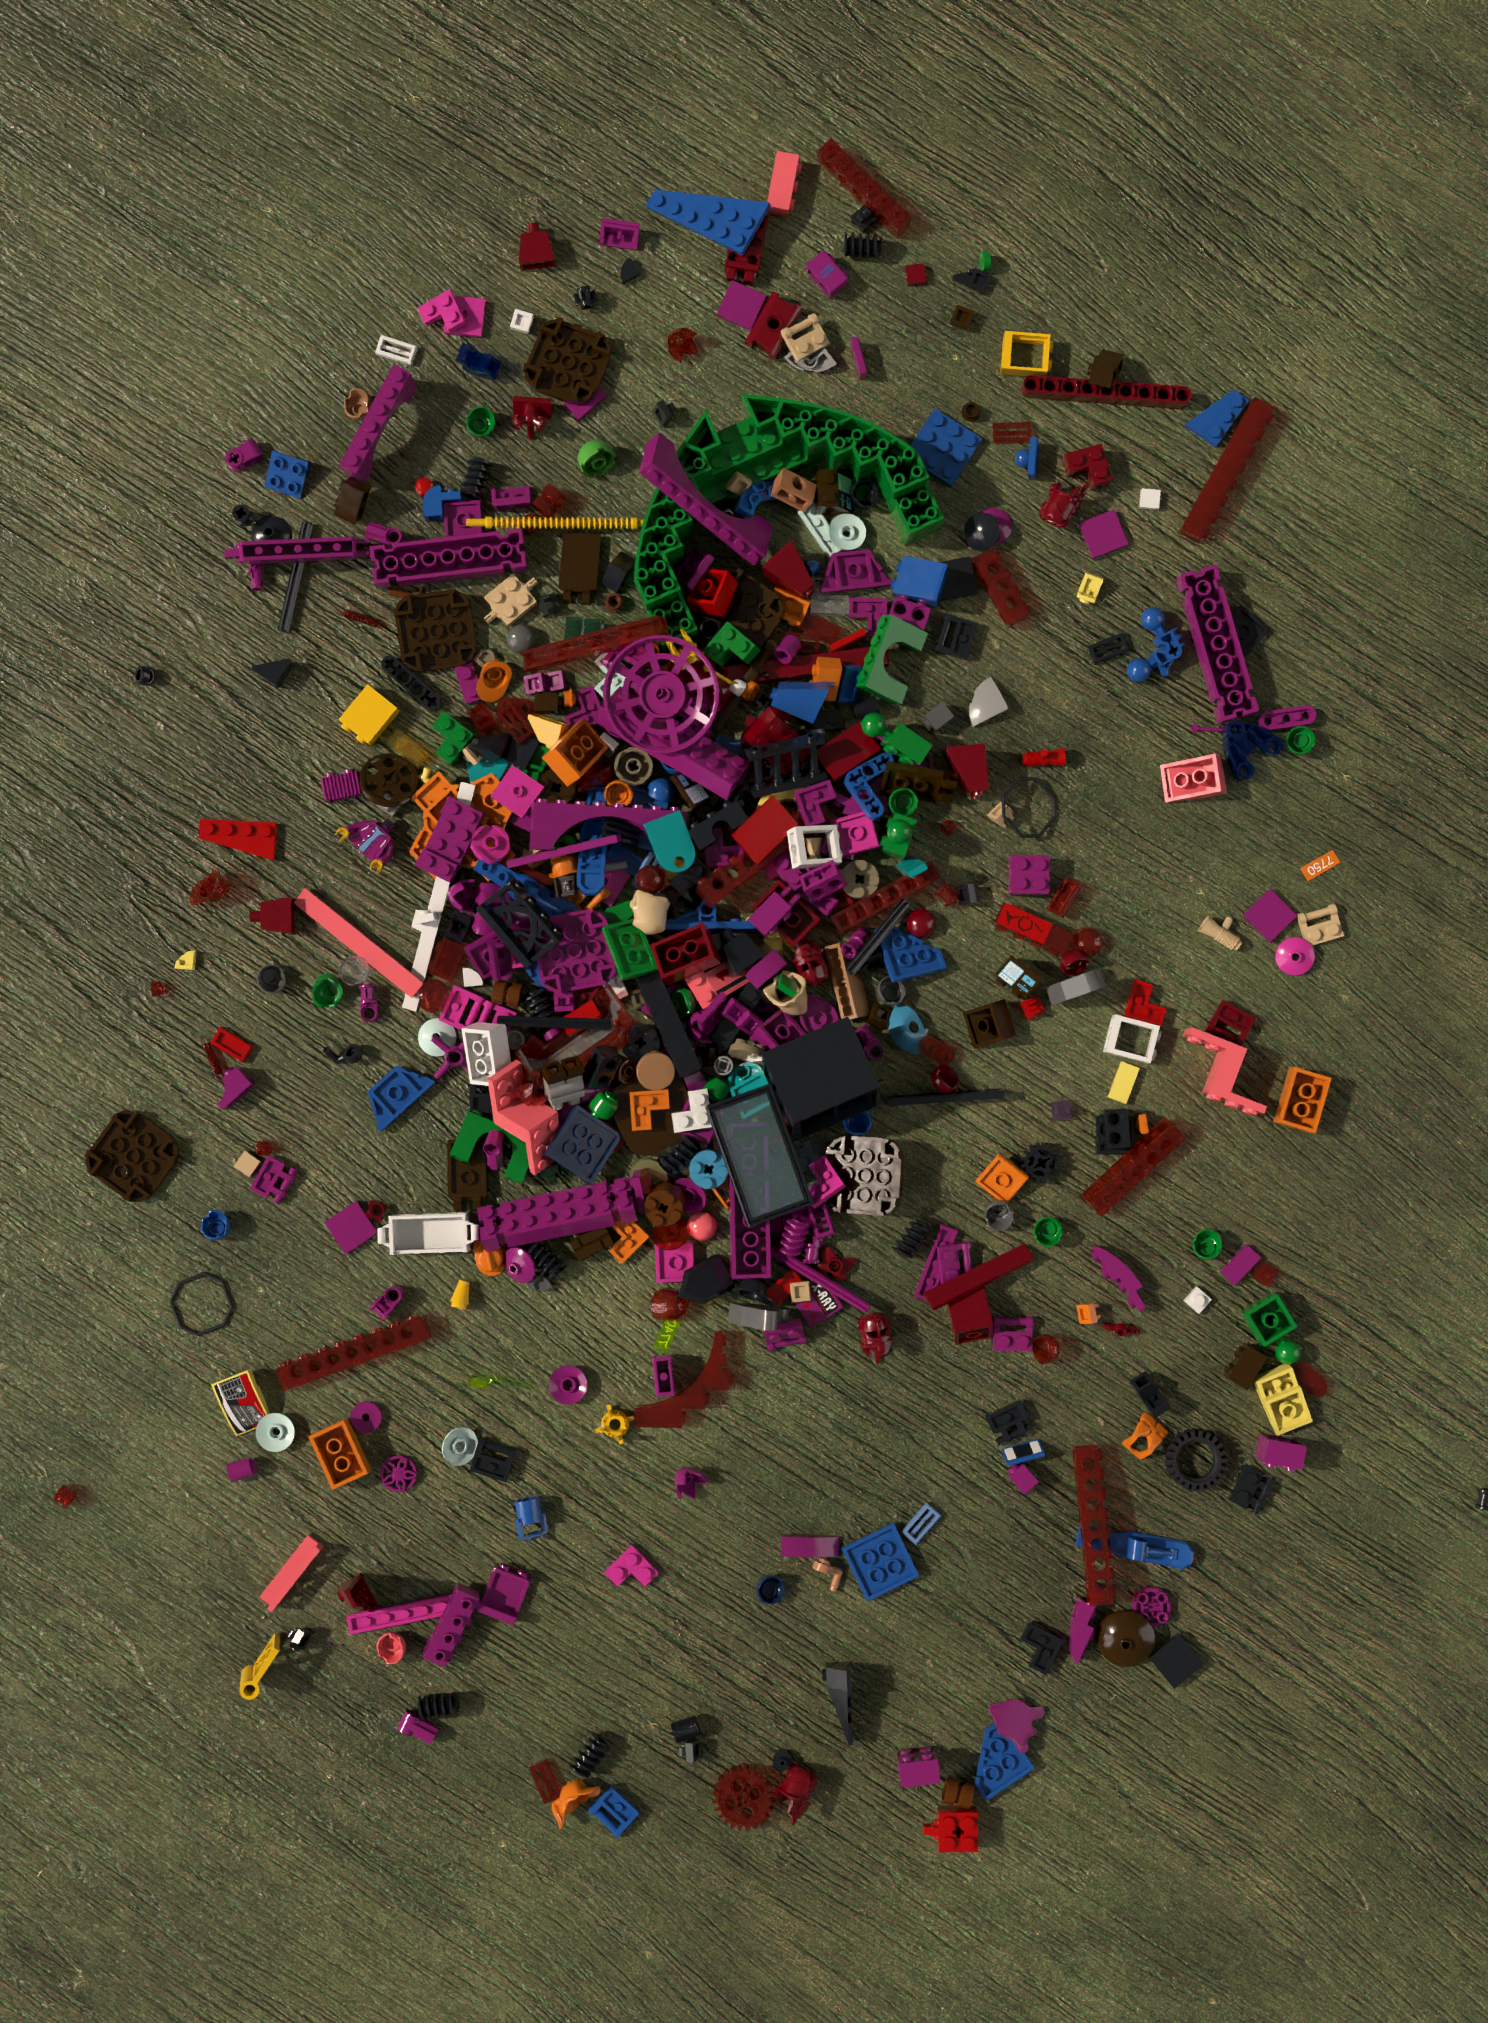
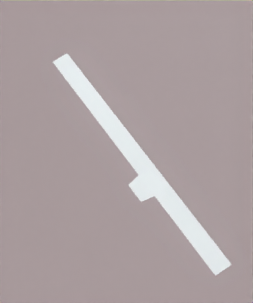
M461 782L457 800L470 806L475 785ZM437 876L428 910L431 913L437 912L439 920L416 925L414 918L411 926L422 932L411 972L423 982L450 884ZM416 910L414 917L420 916L419 912L425 910ZM422 987L414 998L405 994L402 1008L412 1011L417 1010Z

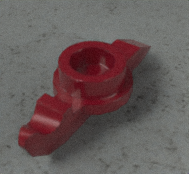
M1102 1323L1104 1329L1114 1331L1119 1337L1126 1336L1127 1332L1132 1335L1140 1333V1330L1133 1325Z

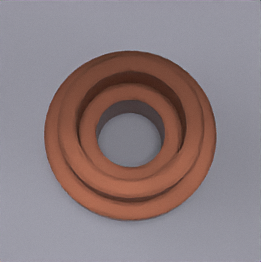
M611 593L605 598L604 603L608 611L615 613L623 608V598L619 594ZM613 600L618 602L616 606L611 605Z

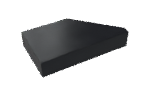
M973 268L964 273L954 274L952 280L983 295L992 276L977 268Z

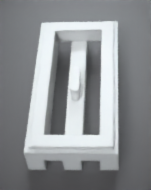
M381 335L375 353L378 356L412 366L418 348L415 345ZM383 341L409 349L411 353L384 345ZM381 349L409 357V359L382 351Z

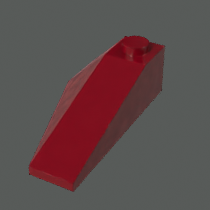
M361 1573L340 1584L337 1588V1595L341 1602H345L351 1608L375 1612L380 1607Z

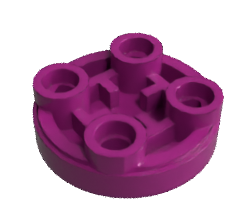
M1148 1586L1140 1589L1134 1595L1132 1611L1143 1615L1152 1627L1168 1621L1171 1613V1602L1163 1590Z

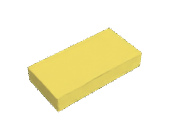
M1121 1061L1107 1097L1126 1104L1140 1068Z

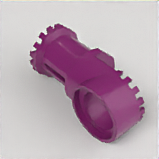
M863 926L850 936L849 942L842 944L841 953L843 952L842 955H845V957L854 958L857 951L859 952L864 946L863 939L869 933Z
M376 984L359 985V989H361L360 1014L363 1020L372 1023L379 1017L377 1000H375L374 995ZM369 1008L375 1011L372 1019L365 1017V1011Z
M866 1023L861 1028L855 1030L868 1058L872 1061H878L883 1057L884 1050L878 1039L873 1037ZM873 1047H878L881 1051L880 1056L877 1058H873L870 1055V1049Z
M812 1229V1243H804L806 1251L803 1263L812 1262V1264H820L818 1254L823 1238L817 1240ZM823 1229L818 1230L819 1234L823 1233Z

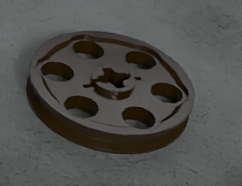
M390 753L376 755L370 758L361 769L360 788L365 797L376 805L397 807L407 803L411 796L416 793L418 785L417 771L410 761L400 755ZM390 760L394 763V765L392 767H386L384 765V762ZM369 768H375L377 770V773L371 775L367 773V770ZM403 769H407L411 772V774L409 776H403L400 773V771ZM392 777V781L387 782L385 785V781ZM373 784L377 787V790L369 791L367 786ZM402 786H408L410 787L411 791L405 793L402 792L400 788ZM387 793H390L394 796V798L392 800H386L383 796Z

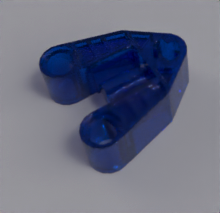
M1232 721L1223 727V753L1232 775L1237 781H1245L1254 775V767L1248 761L1246 755L1248 756L1256 749L1255 746L1268 757L1277 755L1283 750L1282 741L1257 724ZM1235 727L1236 731L1232 734L1230 730ZM1270 742L1276 747L1274 752L1269 749ZM1241 767L1247 770L1245 777L1240 774Z

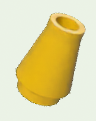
M458 1280V1285L450 1300L452 1302L451 1307L466 1310L467 1305H469L470 1282Z

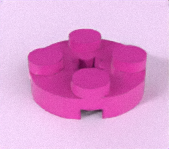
M484 825L474 832L470 848L477 858L488 864H494L507 856L510 849L509 836L499 826L486 827ZM486 841H494V847L487 846Z

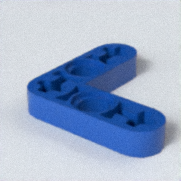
M887 753L879 754L849 771L844 779L846 788L866 817L872 821H877L881 818L884 807L868 783L884 774L886 764L881 765L879 769L877 767L882 760L884 762H894L893 757ZM867 767L871 768L874 774L871 776L866 775L864 769ZM860 774L861 777L857 779L856 783L854 781L850 782V778L855 779ZM866 792L869 798L863 800L859 797V793ZM872 808H873L874 810L878 809V813H877V814H876L875 812L872 813V812H871Z

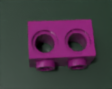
M899 596V598H894L889 615H894L924 631L931 608H928V605L925 603L917 602L916 604L910 602V599L907 597ZM903 607L905 609V613L898 614L895 611V608ZM921 613L923 619L918 621L913 617V614Z
M834 860L799 876L804 892L813 902L847 886L843 871Z

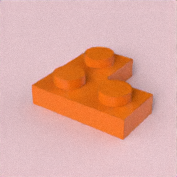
M668 1089L629 1092L632 1131L652 1130L650 1110L670 1109Z
M620 1220L615 1221V1226L612 1227L622 1237L608 1251L623 1264L650 1236L636 1222L622 1224Z

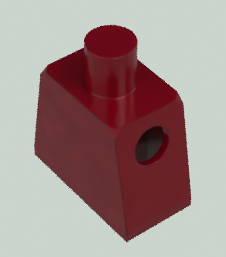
M536 222L529 223L528 233L520 235L519 265L521 271L556 267L547 231H540L539 224Z
M286 897L261 902L260 911H250V922H260V928L264 931L295 935V899Z

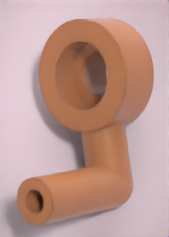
M819 1558V1560H815L813 1569L826 1574H834L829 1590L837 1592L843 1570L830 1565L831 1561Z

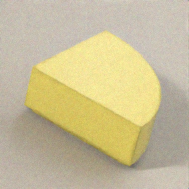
M188 951L176 961L174 969L195 970L197 951Z

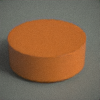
M750 681L746 685L742 697L748 701L754 699L759 692V684Z

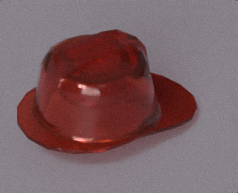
M215 870L195 885L190 893L189 902L192 905H199L204 901L218 902L231 887L220 877V872Z

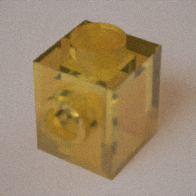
M777 934L768 935L767 938H763V943H759V948L765 954L764 957L775 949L783 958L782 938H778Z

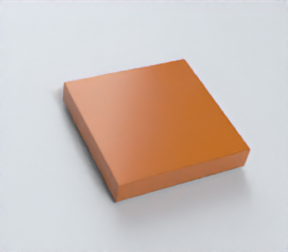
M999 1152L975 1182L997 1200H1003L1008 1203L1029 1179V1175Z

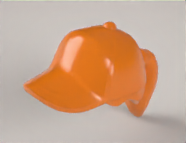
M580 1779L568 1781L563 1786L560 1797L552 1803V1812L559 1824V1829H562L565 1824V1815L573 1812L579 1804L586 1802L589 1797L599 1795L600 1787L588 1788Z

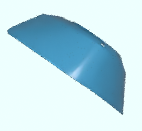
M902 1004L896 1005L889 1019L891 1038L901 1049L912 1054H921L926 1045V1033L921 1020L910 1007ZM911 1021L918 1024V1032L912 1033L909 1030V1023Z

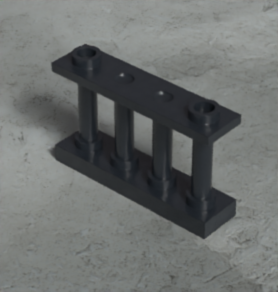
M809 732L806 735L764 745H754L751 748L745 749V754L750 761H754L756 780L748 783V789L753 797L759 798L827 781V774L821 765L818 766L816 746L825 744L821 735L818 732ZM809 748L810 767L800 770L798 750ZM791 752L792 772L782 775L780 754ZM772 756L774 776L763 779L761 759Z

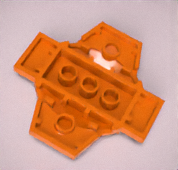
M440 771L411 796L424 811V827L420 830L409 850L416 860H418L422 849L426 847L448 796L457 799L460 785H452ZM490 773L470 783L475 785L470 807L485 813L480 827L484 825L492 827L495 825L505 830L513 812L490 797L501 782L494 773ZM486 841L487 846L494 847V841ZM470 847L459 869L474 868L479 858L474 855ZM510 848L507 856L499 862L507 866V860H512L517 855ZM429 873L434 879H436L435 875Z

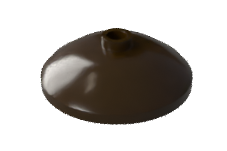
M1118 1610L1108 1614L1100 1622L1097 1628L1096 1642L1100 1653L1109 1662L1122 1667H1132L1143 1663L1152 1654L1155 1646V1633L1152 1625L1143 1615L1131 1610ZM1128 1642L1129 1645L1124 1646L1123 1643Z

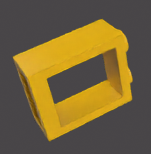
M1005 331L1000 374L1026 377L1030 375L1046 376L1048 372H1051L1052 360H1049V353L1053 351V341H1050L1051 334ZM1012 343L1043 345L1041 368L1010 366Z

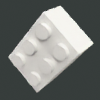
M476 1022L462 1028L470 1084L489 1086L488 1078L511 1063L505 1024Z

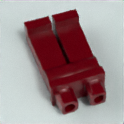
M765 215L743 256L729 249L727 250V259L724 265L726 281H736L737 274L744 275V284L751 286L754 284L756 277L759 275V265L768 230L769 216Z

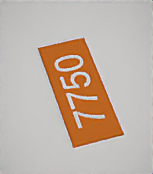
M1331 850L1300 869L1307 881L1341 862L1335 852Z

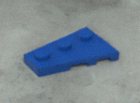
M1233 389L1186 423L1185 427L1213 447H1216L1249 399Z

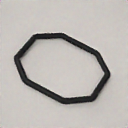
M1018 777L1001 797L1003 819L1022 838L1041 837L1057 817L1056 798L1037 777ZM1019 781H1036L1052 798L1053 817L1039 834H1022L1006 817L1005 798Z
M202 1272L179 1281L170 1298V1306L179 1328L196 1336H202L224 1327L233 1310V1303L225 1282L221 1278L207 1272ZM206 1276L221 1283L230 1307L223 1323L204 1331L196 1332L182 1326L173 1301L180 1285Z

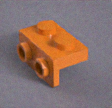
M776 586L774 592L782 599L785 606L783 619L787 620L786 622L792 626H800L804 621L811 601L806 598L802 599Z

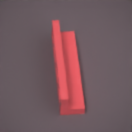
M310 1534L260 1595V1598L269 1604L267 1610L270 1612L278 1606L324 1547Z

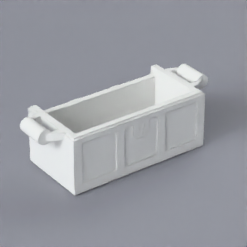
M470 1212L395 1214L389 1216V1224L382 1228H377L378 1244L390 1247V1255L471 1251V1242L479 1240V1225L470 1222ZM385 1228H389V1243H386Z

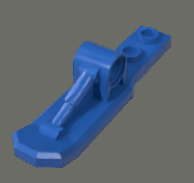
M588 786L587 805H594V802L606 803L607 806V801L604 798L606 786ZM605 818L585 820L581 827L580 843L601 838L602 824ZM607 845L579 851L577 887L584 895L597 896L604 888Z
M479 859L473 870L501 887L513 877L521 881L527 893L537 900V905L542 910H545L549 916L578 911V907L563 896L551 898L550 894L555 893L553 890L527 874L516 873L500 862L488 864ZM508 891L511 897L517 900L516 895L512 891Z
M709 900L703 901L696 909L684 913L680 917L666 920L665 930L663 931L668 935H674L704 923L710 929L711 934H721L728 928L732 933H760L749 921H742L739 918L731 919V921L727 922L716 921V906ZM705 907H710L713 911L711 914L706 915L702 910Z
M1078 1525L1075 1545L1079 1547L1112 1552L1125 1559L1182 1570L1193 1563L1194 1551L1186 1541L1129 1530L1112 1532Z

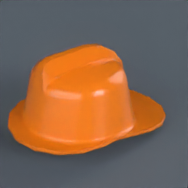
M496 658L485 663L476 688L481 700L494 702L503 697L512 675L508 664Z
M571 853L551 858L552 872L549 874V877L557 878L577 872V854Z
M479 1233V1240L473 1242L476 1265L481 1273L487 1276H496L505 1269L504 1244L501 1245L499 1250L486 1252Z

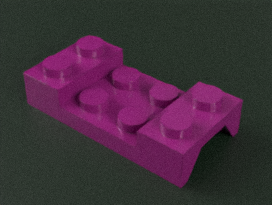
M448 796L440 812L441 816L426 847L422 849L415 866L452 883L471 845L472 836L480 827L485 813Z

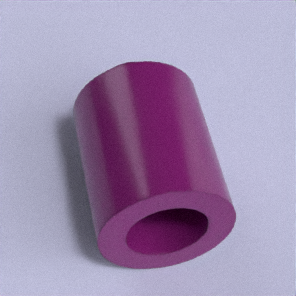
M794 635L785 636L774 651L775 658L783 664L790 663L801 648L800 640Z
M251 1457L228 1463L226 1466L231 1482L255 1476L256 1471H258L257 1462L255 1459L252 1460Z

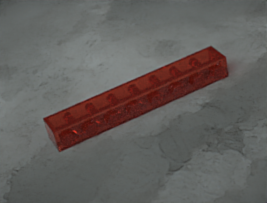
M1254 396L1181 526L1179 534L1197 544L1201 539L1205 540L1210 532V529H1208L1210 523L1214 524L1220 514L1217 510L1220 506L1224 507L1229 498L1226 496L1229 490L1232 491L1238 480L1235 478L1238 473L1242 474L1247 465L1244 462L1247 457L1251 458L1256 449L1253 445L1256 440L1259 442L1263 437L1265 431L1262 429L1265 424L1269 425L1274 415L1271 413L1275 407Z

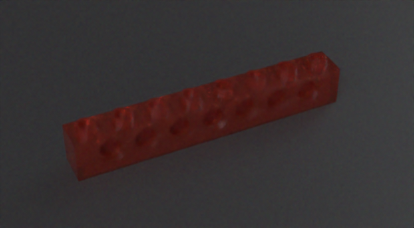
M822 803L819 806L826 822L832 814ZM796 809L790 813L798 823L797 826H805L800 811ZM810 833L803 834L804 838ZM788 836L758 864L745 851L740 856L735 854L728 860L729 864L724 868L719 866L712 872L714 875L709 879L704 877L697 883L696 892L710 909L789 850ZM743 859H750L752 861V866H745L743 864ZM735 870L737 877H729L728 871ZM719 881L722 884V889H715L712 883Z
M418 1314L407 1317V1322L401 1323L399 1320L390 1323V1328L383 1330L382 1327L371 1330L372 1334L364 1336V1333L352 1337L354 1341L346 1343V1340L335 1343L334 1348L328 1349L326 1346L316 1350L317 1354L312 1356L306 1353L298 1356V1361L291 1362V1359L279 1363L280 1367L275 1369L282 1391L430 1339L432 1336L425 1316L419 1317ZM405 1327L412 1329L413 1334L411 1337H407L404 1334L403 1330ZM387 1333H391L394 1336L393 1343L386 1341L385 1336ZM368 1340H373L376 1343L374 1350L368 1348ZM350 1346L357 1348V1356L350 1355ZM332 1353L339 1355L338 1363L331 1360ZM314 1359L320 1361V1369H315L313 1367L312 1363ZM295 1366L302 1368L303 1374L301 1376L295 1374Z
M1098 1444L1072 1446L1087 1604L1089 1606L1114 1604L1113 1599H1116L1115 1587H1112L1111 1579H1114L1113 1567H1110L1109 1559H1112L1111 1547H1108L1107 1539H1110L1109 1527H1106L1105 1519H1108L1107 1507H1104L1103 1499H1106L1105 1487L1102 1488L1101 1480H1104L1103 1468H1100L1099 1460H1102L1101 1448H1098ZM1087 1459L1093 1462L1091 1470L1084 1468V1462ZM1089 1479H1093L1095 1482V1487L1092 1490H1088L1086 1487V1482ZM1090 1499L1097 1501V1507L1094 1510H1090L1088 1507ZM1096 1518L1099 1521V1527L1093 1530L1090 1527V1521ZM1098 1538L1101 1541V1547L1095 1550L1092 1547V1541ZM1100 1558L1103 1561V1567L1096 1570L1094 1561ZM1098 1579H1104L1105 1587L1101 1590H1098L1096 1587Z

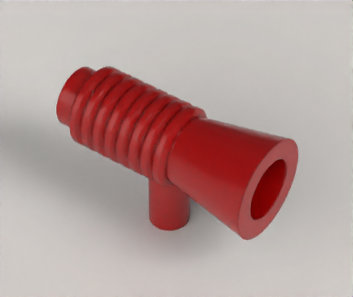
M1065 747L1051 751L1043 749L1037 752H1026V754H1022L1023 766H1047L1048 764L1066 766Z

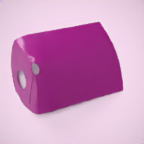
M481 883L473 896L471 904L473 913H470V916L472 917L471 926L476 934L485 936L493 931L478 912L474 914V906L476 902L479 906L501 888L498 884ZM508 891L505 893L507 904H509V897L511 896ZM497 897L490 903L493 908L502 905L500 897ZM504 912V913L506 914V917L501 916V918H502L505 922H507V921H508V916H507V913ZM511 912L513 916L511 929L531 927L529 915Z

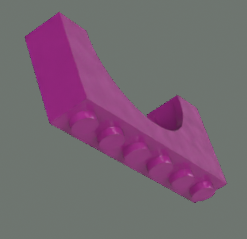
M393 364L339 464L347 478L353 476L365 483L367 482L373 471V455L386 424L401 404H409L417 389L411 373Z

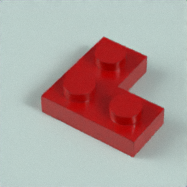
M1133 979L1123 1014L1124 1017L1162 1026L1166 1008L1148 1003L1153 984Z

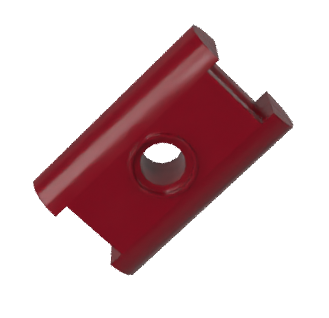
M772 292L746 338L745 344L751 349L753 346L758 347L769 354L768 358L776 360L785 344L781 330L794 326L803 308L797 303L795 306L790 305L779 298V293ZM771 323H776L779 327L777 329H771L769 325Z

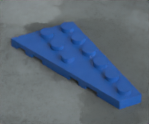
M657 189L654 190L646 205L648 210L741 256L744 255L771 206L769 202Z

